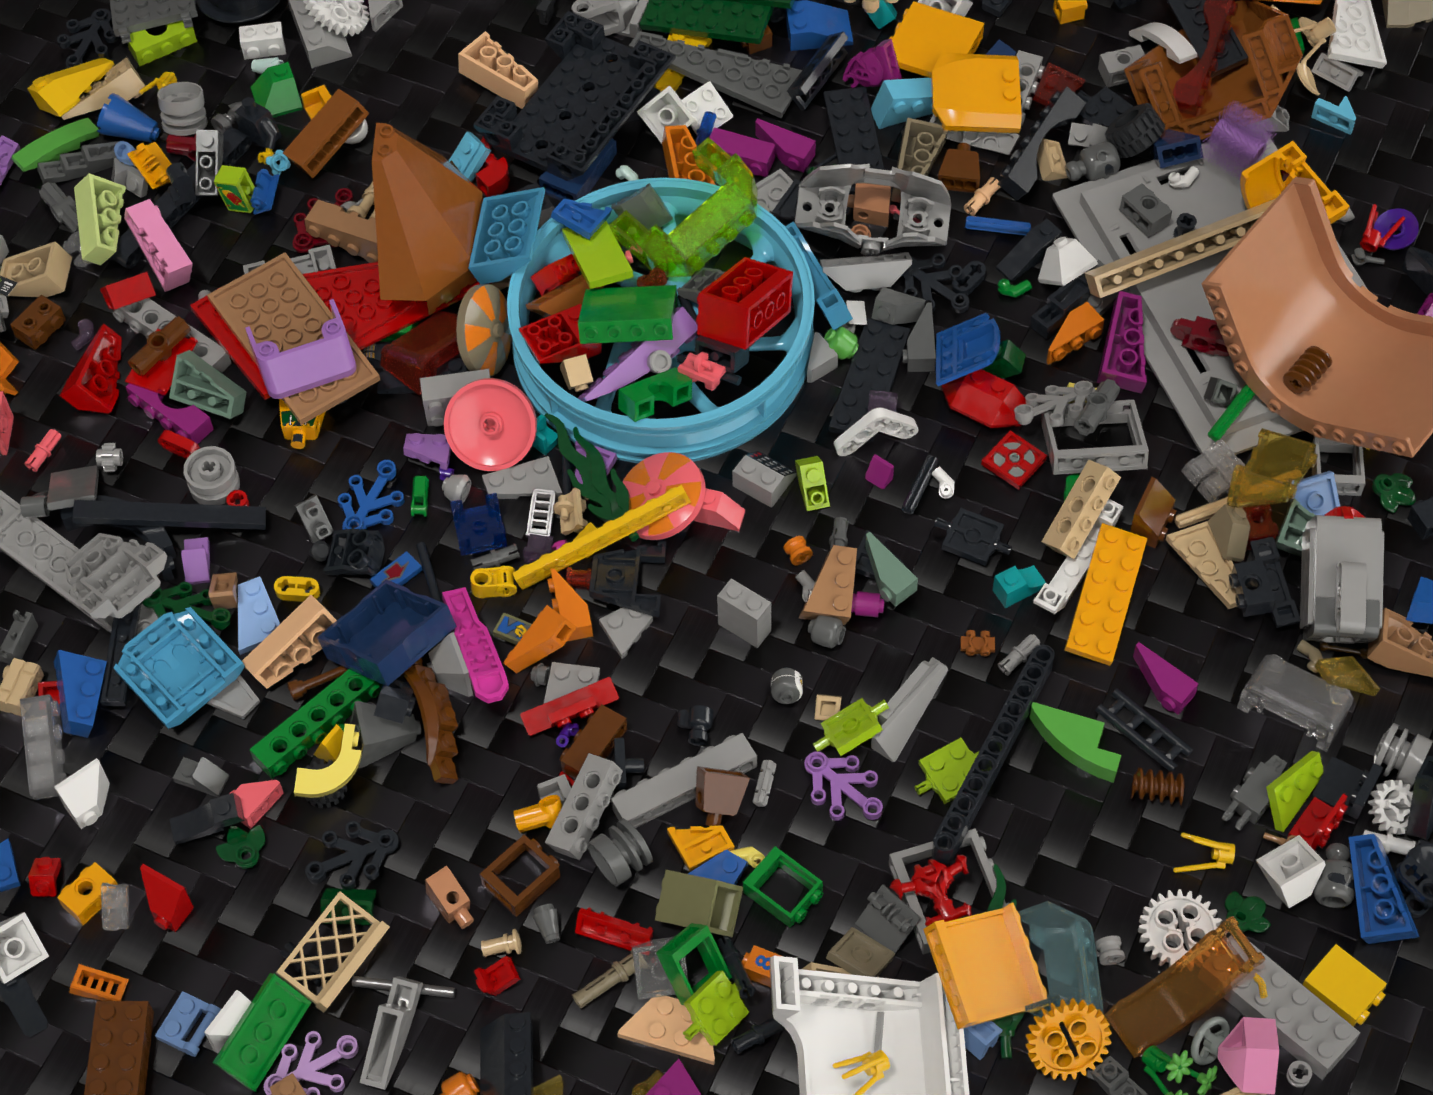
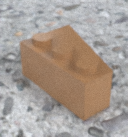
M833 545L799 615L800 619L812 620L816 619L819 615L831 616L841 619L843 625H846L851 618L857 548Z

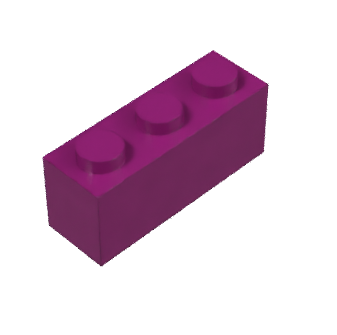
M714 127L705 146V156L707 161L714 164H721L736 170L739 169L754 175L767 177L775 160V144Z

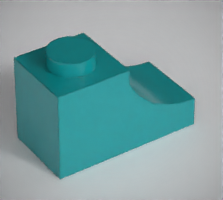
M1034 565L1025 569H1017L1016 566H1013L994 576L993 592L1003 606L1007 608L1040 591L1046 582Z

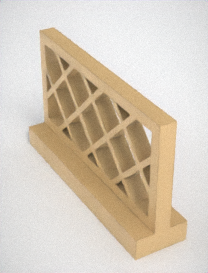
M339 891L276 974L315 1003V1007L324 1013L389 929V926L383 921L379 922ZM339 900L348 906L349 916L335 917L334 906ZM331 911V918H326ZM364 918L372 925L367 932L356 933L354 919ZM350 920L352 934L338 935L336 921ZM332 922L334 936L320 937L319 925ZM315 932L316 938L309 939ZM363 936L361 940L357 943L356 937ZM352 938L354 949L351 952L340 953L338 939ZM334 940L336 954L322 956L320 942ZM316 942L318 956L304 958L303 946L305 943ZM298 952H299L300 958H299V959H294V957H295V956L298 954ZM341 957H347L344 960V962L341 963ZM337 958V971L324 974L323 959ZM319 960L320 974L306 976L305 962ZM301 962L302 977L292 978L284 972L289 964ZM331 977V979L326 984L325 978ZM321 978L322 990L316 996L308 990L307 980Z

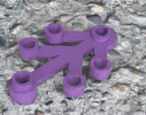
M812 752L806 757L804 762L805 769L813 777V791L811 793L813 804L822 805L826 801V792L822 789V776L830 781L832 806L830 807L829 815L831 819L839 821L844 817L845 809L842 806L841 791L862 808L863 815L867 819L875 820L882 815L883 805L879 799L875 797L867 799L850 785L863 783L866 787L872 788L878 782L876 772L869 770L865 773L837 774L832 770L833 768H845L848 772H856L859 768V759L856 756L827 758L821 752ZM853 761L856 765L849 766L847 763ZM814 763H820L821 766H820V767H814L813 764H814ZM871 776L875 780L870 782L866 778ZM820 794L823 798L816 799L814 796ZM874 808L877 812L870 813L868 810ZM840 810L841 814L835 815L833 811Z

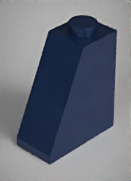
M1167 129L1150 146L1151 156L1160 168L1204 158L1200 136Z

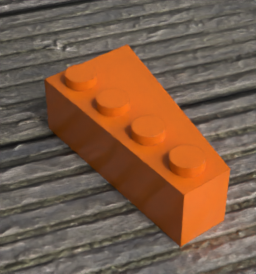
M664 126L662 146L669 178L690 179L716 185L711 171H708L705 166L703 156L697 151V145L687 126Z

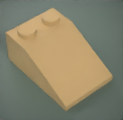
M52 242L3 259L0 275L17 282V285L8 296L39 297L43 295L44 297H49L64 292L72 256L58 243Z

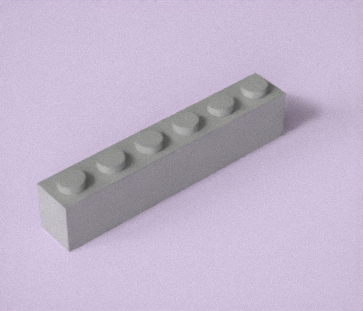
M743 733L737 736H729L723 743L715 747L709 746L701 754L693 758L687 757L679 765L673 768H665L657 776L651 779H643L629 790L619 791L611 798L612 810L619 821L624 818L637 828L696 798L697 766L738 771L744 774L757 767V755Z

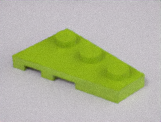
M1309 752L1266 787L1275 830L1285 831L1320 781L1324 771L1319 752Z

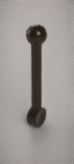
M1324 641L1318 645L1321 651L1328 649L1360 655L1363 659H1366L1368 654L1367 648L1357 650L1328 645Z

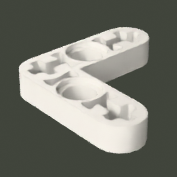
M875 408L840 435L833 444L839 456H847L855 452L878 432L907 439L918 433V427L912 417L885 408Z

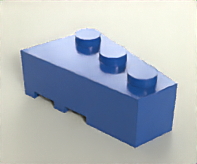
M58 650L54 660V669H56L57 690H59L60 711L64 733L88 738L95 719L107 661Z

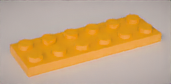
M1104 523L1101 524L1064 651L1111 666L1147 542L1146 537Z

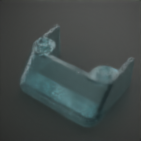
M1049 901L1019 911L1021 921L1030 925V940L1039 948L1044 949L1049 990L1047 999L1025 1006V1011L1042 1018L1044 1016L1042 1008L1049 1012L1052 1002L1056 1007H1059L1061 999H1064L1066 1005H1069L1071 999L1074 998L1077 1004L1082 999L1085 1000L1087 1005L1093 1003L1096 1009H1100L1103 1013L1094 934L1088 920Z

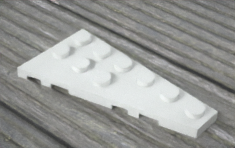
M1335 0L1332 21L1336 27V33L1330 35L1327 58L1383 69L1387 61L1371 0Z

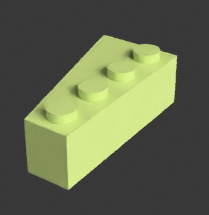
M90 173L74 187L81 255L83 260L102 265L117 249L119 236L117 228L121 222L120 208L123 207L124 200L122 195L125 193L126 186Z

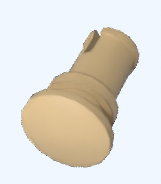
M512 929V935L506 933L503 934V937L481 941L483 955L487 957L502 952L510 954L512 950H516L517 954H521V939L517 930Z

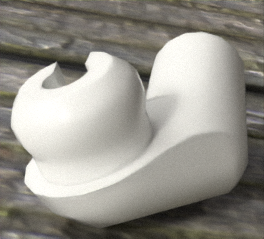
M1191 166L1185 175L1172 172L1168 176L1169 184L1174 188L1189 187L1200 172L1194 166Z
M939 466L932 472V475L939 482V495L942 498L948 499L954 494V480Z

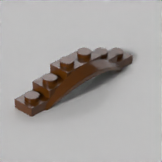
M420 658L401 675L406 678L413 689L420 708L426 739V760L431 768L434 781L453 784L458 780L455 764L452 761V757L458 754L455 738L452 734V731L458 728L456 715L445 684L436 683L432 668L423 666L422 658Z

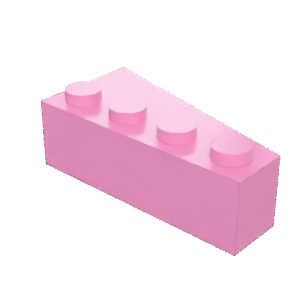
M148 199L125 208L124 219L164 291L166 292L188 283L193 263L161 217L157 205H154Z

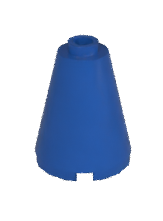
M112 93L109 95L108 99H111L109 105L104 103L98 118L97 126L101 128L97 130L98 133L149 143L152 140H157L160 128H158V123L118 94Z

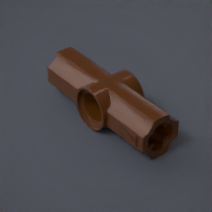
M175 317L161 331H155L148 336L147 344L128 361L129 366L138 375H144L158 361L166 360L171 356L172 348L191 331L190 326L181 317Z

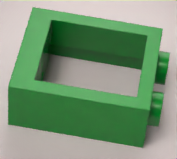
M776 846L743 882V893L789 928L796 922L800 923L805 918L810 905H816L823 896V881ZM778 867L810 890L791 913L759 890Z
M691 923L656 952L681 1005H684L683 1003L716 971H724L728 979L732 978L707 925ZM697 947L709 974L691 988L679 961Z

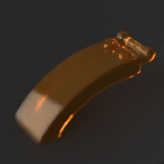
M1234 916L1226 919L1215 930L1208 932L1168 969L1131 995L1119 1000L1104 1015L1134 1058L1142 1055L1150 1046H1157L1198 1018L1230 992L1254 968L1265 961L1262 953L1255 950L1237 926L1239 923ZM1228 932H1230L1249 958L1246 962L1225 936Z

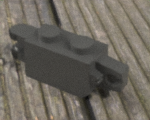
M1274 755L1265 764L1260 762L1256 769L1251 767L1244 777L1245 783L1242 786L1238 784L1231 793L1232 803L1225 811L1222 819L1227 822L1237 812L1242 816L1238 819L1235 826L1238 830H1241L1248 821L1256 824L1270 806L1266 787L1282 775L1287 762Z

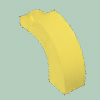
M345 724L341 752L332 765L320 770L297 768L294 788L295 796L308 798L326 796L336 792L349 782L355 774L362 756V751L353 750V747H358L359 732H355V725Z

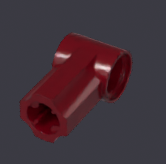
M196 134L194 137L168 135L166 140L167 153L186 155L191 160L196 161Z

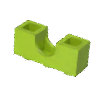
M183 20L165 24L167 30L161 35H150L146 29L130 34L131 42L127 44L138 65L142 66L197 42L194 28H184Z

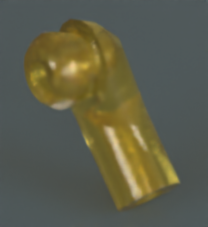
M657 1069L647 1080L633 1087L632 1095H646L664 1074Z

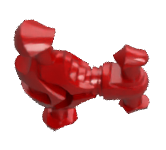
M957 855L956 862L949 867L934 859H930L925 867H921L919 864L914 866V875L911 878V882L901 883L900 879L897 878L891 882L890 889L897 893L900 900L903 897V893L914 891L915 895L929 897L931 900H934L933 908L938 915L932 918L926 917V927L940 920L948 922L966 915L967 917L972 916L970 905L964 902L963 906L954 909L953 901L946 895L951 882L955 880L953 878L954 875L960 871L964 874L969 873L966 865L967 857L964 855Z

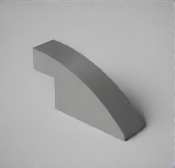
M400 976L393 978L388 1002L378 1007L360 1083L386 1089L408 1036L423 986L422 982Z

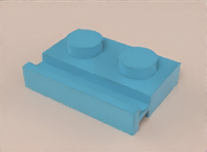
M466 132L449 162L452 160L459 171L472 182L491 150L486 148L485 144L473 133Z

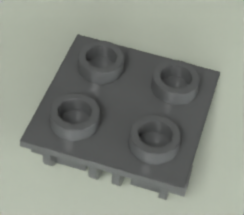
M883 884L877 893L872 892L867 900L870 903L855 924L870 938L896 953L921 917Z

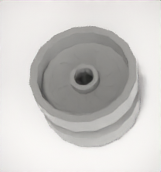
M210 446L198 449L187 458L184 464V476L193 499L199 504L223 505L227 503L226 498L228 494L240 488V478L231 454L223 448Z

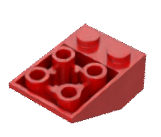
M581 304L519 328L520 334L539 364L558 363L585 354L588 359L602 353V343L580 344L578 320L582 307Z

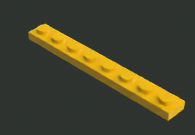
M682 485L671 488L665 494L648 500L644 505L625 512L623 516L607 521L602 527L584 533L579 539L565 543L554 552L544 554L538 560L521 566L512 574L518 585L524 590L551 576V569L554 568L559 572L691 503Z

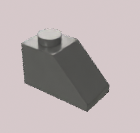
M883 287L875 299L872 319L892 325L917 322L924 310L926 300Z

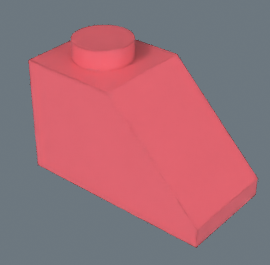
M706 488L703 505L694 521L739 531L745 515V509L723 492Z
M277 780L241 784L236 790L230 792L240 797L245 819L241 823L249 829L284 794L281 783Z

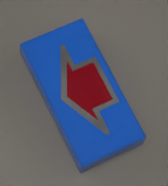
M406 551L373 576L370 581L375 588L386 579L403 586L422 571V566Z

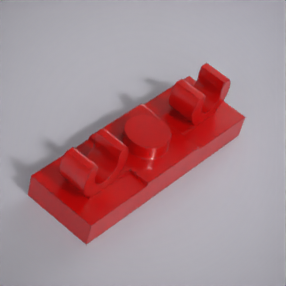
M581 908L577 916L575 933L630 951L636 949L639 954L647 956L650 951L653 929L652 927L648 929L640 927V923L631 924L630 922L604 915L602 911L600 914L593 912L592 908Z

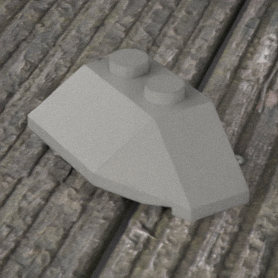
M909 252L823 259L820 260V265L823 272L843 289L857 293L863 289L880 291L883 287H891L912 265V258Z

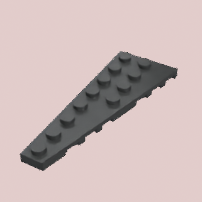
M638 31L629 45L633 49L640 40L676 55V59L668 67L669 69L703 84L710 81L716 90L779 118H782L793 100L787 90L802 72L800 69L791 68L790 64L777 65L770 63V60L767 59L755 60L748 57V55L718 49V51L706 49L705 45L700 44L698 47L685 44V41L682 40L670 41L663 38V36Z

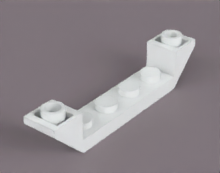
M1108 499L1075 559L1069 557L1065 559L1051 582L1043 585L1033 601L1034 604L1053 614L1066 606L1087 573L1101 524L1104 523L1115 527L1124 506Z

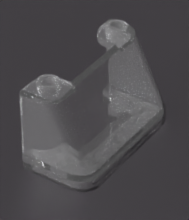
M1272 654L1264 656L1246 683L1237 708L1246 713H1249L1253 707H1257V711L1262 713L1265 708L1308 729L1306 736L1311 738L1314 735L1317 738V748L1327 752L1346 718L1354 698L1348 689L1338 687L1284 661L1280 656Z

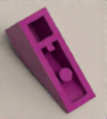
M757 118L755 121L756 136L762 141L775 144V156L785 166L804 173L815 156L816 141Z
M1138 642L1133 655L1136 663L1157 700L1165 709L1179 715L1196 695L1199 683Z

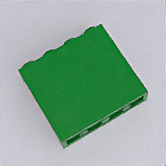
M677 285L586 289L578 320L580 344L673 340V316L675 308H678Z

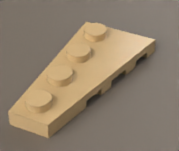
M1208 521L1168 534L1166 541L1228 609L1237 607L1235 589L1231 588L1229 584V574H1231L1234 564L1232 560L1223 559Z

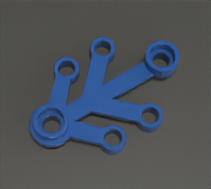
M383 460L377 465L379 476L367 496L363 489L362 477L353 475L349 478V486L355 492L360 508L355 514L352 508L351 495L342 493L338 496V504L344 510L346 516L342 525L343 530L351 529L355 525L358 527L354 529L359 530L378 523L390 525L394 521L393 513L389 509H383L379 514L366 517L370 511L391 504L395 507H400L405 502L401 491H394L388 496L377 499L386 482L396 476L397 471L393 461ZM355 481H359V482H360V483L357 484V485H354V484H353V482H355ZM396 497H400V498H401L400 500H397V501H396V500H393V499L396 498ZM344 499H348V500H349V501L346 502V503H342V501H343ZM385 515H389V516H390V517L387 518V519H383V517H384Z

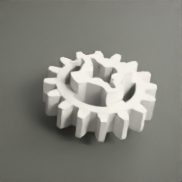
M1387 780L1382 784H1377L1376 791H1371L1374 800L1368 801V804L1372 805L1373 809L1368 811V813L1375 815V818L1372 820L1373 824L1380 823L1378 830H1386L1387 834H1405L1413 791H1409L1410 784H1403L1402 780Z

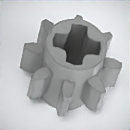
M104 443L102 449H97L96 451L97 466H104V472H115L117 466H122L123 464L122 449H117L115 443Z

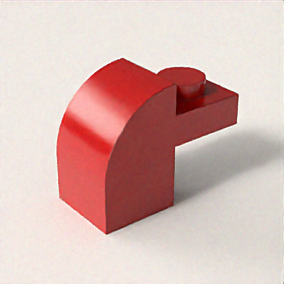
M491 153L483 163L482 170L476 173L477 188L486 197L502 194L507 189L510 181L508 164L504 156L497 160L495 155Z

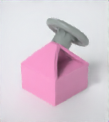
M1212 1017L1201 1025L1193 1038L1191 1045L1192 1059L1199 1065H1207L1218 1058L1229 1077L1242 1092L1275 1094L1279 1058L1276 1019L1243 1017L1230 1032L1229 1024L1223 1017ZM1217 1024L1221 1026L1222 1030L1215 1034L1211 1033V1027ZM1204 1037V1046L1199 1055V1046L1202 1038Z

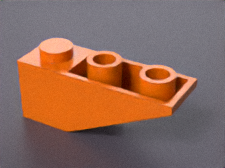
M1088 302L1069 312L1048 349L1046 362L1048 365L1054 361H1060L1067 353L1080 349L1084 343L1091 339H1097L1102 334L1104 319Z
M554 568L551 569L552 578L547 580L550 593L554 592L556 597L551 599L553 609L577 627L567 641L593 637L587 603Z
M546 605L530 628L523 634L518 644L509 652L503 664L515 673H518L563 647L577 627Z

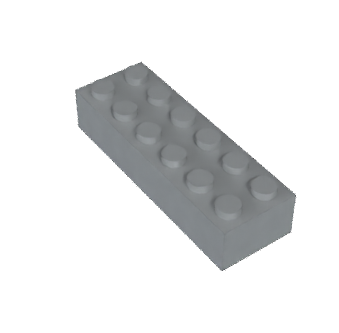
M1236 930L1201 968L1199 978L1243 1015L1252 1018L1276 1019L1278 1044L1297 1060L1309 1064L1312 1072L1321 1080L1351 1049L1360 1035L1357 1029ZM1255 973L1259 974L1266 984L1268 995L1266 998H1260L1258 984L1253 980Z

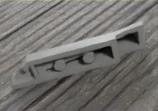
M933 657L929 662H921L887 703L889 709L878 715V722L883 730L872 737V749L892 762L897 760L948 672L946 665Z

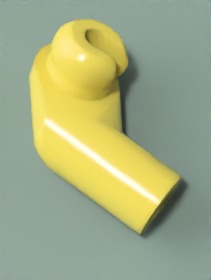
M754 847L730 851L746 860L754 868L765 858Z

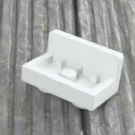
M281 22L239 27L240 44L244 60L286 54Z

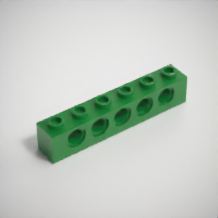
M348 669L249 749L253 760L271 779L283 774L290 764L297 759L303 758L307 751L315 744L321 743L336 724L338 726L339 724H344L345 720L352 715L354 702L361 701L367 703L371 698L379 696L383 684ZM357 687L361 688L359 691H352ZM336 703H343L340 706H334ZM318 718H324L320 722H315ZM300 733H305L302 737H296ZM286 748L284 752L277 753L279 749Z

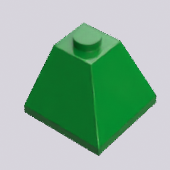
M288 62L268 67L251 86L255 103L267 108L273 118L303 110Z

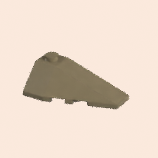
M1382 0L1386 28H1408L1414 26L1417 22L1425 21L1427 23L1433 20V0Z

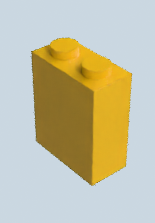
M1337 944L1303 982L1304 987L1353 1027L1356 1023L1362 1025L1370 1015V1012L1367 1010L1372 1004L1377 1007L1386 996L1383 990L1387 983Z

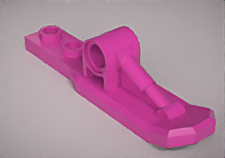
M466 587L442 592L443 601L447 604L457 626L454 634L467 666L475 696L486 703L502 700L509 689L508 680L489 631L479 621Z

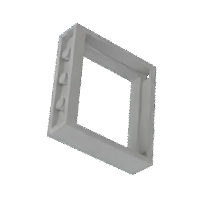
M1135 400L1114 401L1107 411V419L1099 423H1127L1133 446L1058 450L1052 429L1054 426L1050 425L1049 415L1054 412L1055 408L1051 409L1053 411L1042 413L1041 424L1053 475L1081 473L1088 460L1107 466L1112 471L1147 469L1149 450ZM1074 403L1067 404L1063 414L1064 424L1058 427L1074 426L1076 419L1071 418L1069 407L1074 405Z
M976 828L968 830L960 848L972 846L993 898L996 889V878L992 868L994 865L993 860L987 858L985 840L982 836H978ZM933 841L889 854V867L894 880L897 878L900 879L901 883L911 882L905 865L932 857ZM915 891L903 893L902 901L921 917L913 930L922 954L929 953L931 950L923 930L926 928V920ZM1004 900L1002 908H1004L1010 903H1005Z

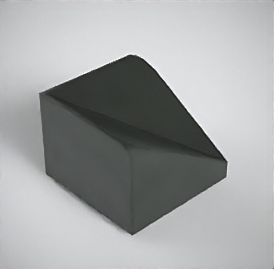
M1210 377L1204 399L1228 407L1234 399L1238 385L1220 378Z

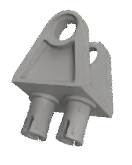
M576 0L572 5V11L577 15L603 25L605 36L626 29L623 15L626 11L637 6L638 2L637 0ZM582 8L588 9L584 12H578Z

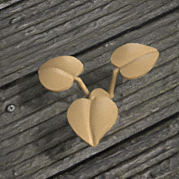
M1301 17L1298 19L1300 28L1294 29V32L1302 31L1313 48L1303 58L1301 63L1298 64L1296 69L1303 85L1318 96L1320 93L1317 91L1313 74L1310 68L1306 66V62L1326 42L1325 38L1336 33V27L1329 17L1318 23Z

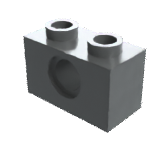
M1140 184L1122 195L1119 210L1148 238L1169 226L1172 210L1144 184Z

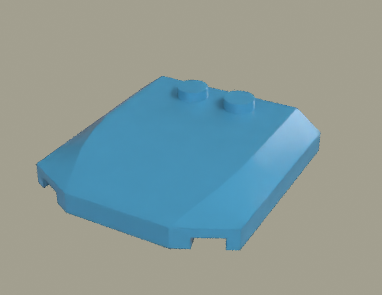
M191 607L185 608L186 611L173 614L170 612L163 614L125 644L122 650L123 655L118 665L115 664L114 666L115 672L168 729L183 723L235 681L245 668L244 663Z

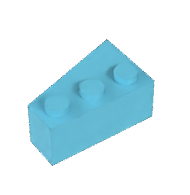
M931 78L884 80L871 107L872 116L878 128L882 129L906 122L907 118L916 119L933 114Z

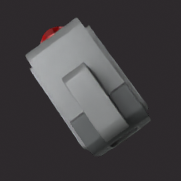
M1339 506L1324 515H1315L1307 522L1306 530L1302 534L1300 629H1303V640L1368 644L1378 638L1379 629L1382 628L1384 531H1382L1380 518H1366L1353 507Z

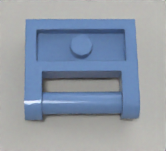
M182 991L155 1036L158 1040L196 1057L200 1050L198 1047L205 1037V1030L221 1009ZM202 1012L205 1013L204 1019L191 1040L185 1042Z

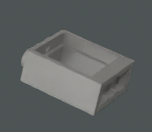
M1314 436L1311 444L1312 475L1321 474L1320 452L1352 453L1353 475L1334 474L1338 495L1361 496L1365 486L1363 448Z

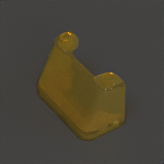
M1262 428L1258 434V445L1253 447L1251 459L1247 465L1237 464L1233 470L1227 505L1233 508H1245L1287 503L1289 499H1294L1301 480L1309 468H1314L1318 457V454H1315L1316 444Z

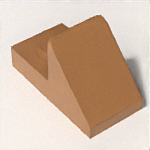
M236 572L214 574L212 576L209 598L214 609L238 608L236 593L238 579Z

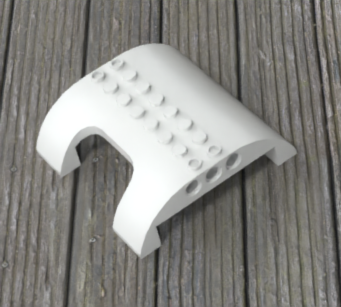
M772 956L770 958L772 1013L774 1019L789 1032L795 1043L798 1058L800 1095H853L873 1077V1075L868 1076L865 1071H862L852 1077L842 1079V1074L861 1066L862 1062L839 1068H833L832 1065L846 1059L861 1056L869 1051L874 1053L877 1012H884L882 1051L889 1059L890 1068L883 1072L884 1078L876 1081L862 1095H969L964 1029H957L939 973H935L921 982L803 970L798 969L797 958Z

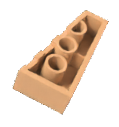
M486 31L458 53L459 73L502 98L514 102L521 109L538 90V80L525 67L518 65L510 53L506 54L497 41L493 42Z
M310 595L242 662L246 669L267 689L292 673L295 666L300 663L306 664L312 660L311 656L322 649L317 637L337 620Z

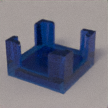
M497 493L485 495L487 505L463 509L462 500L450 502L461 556L507 547Z

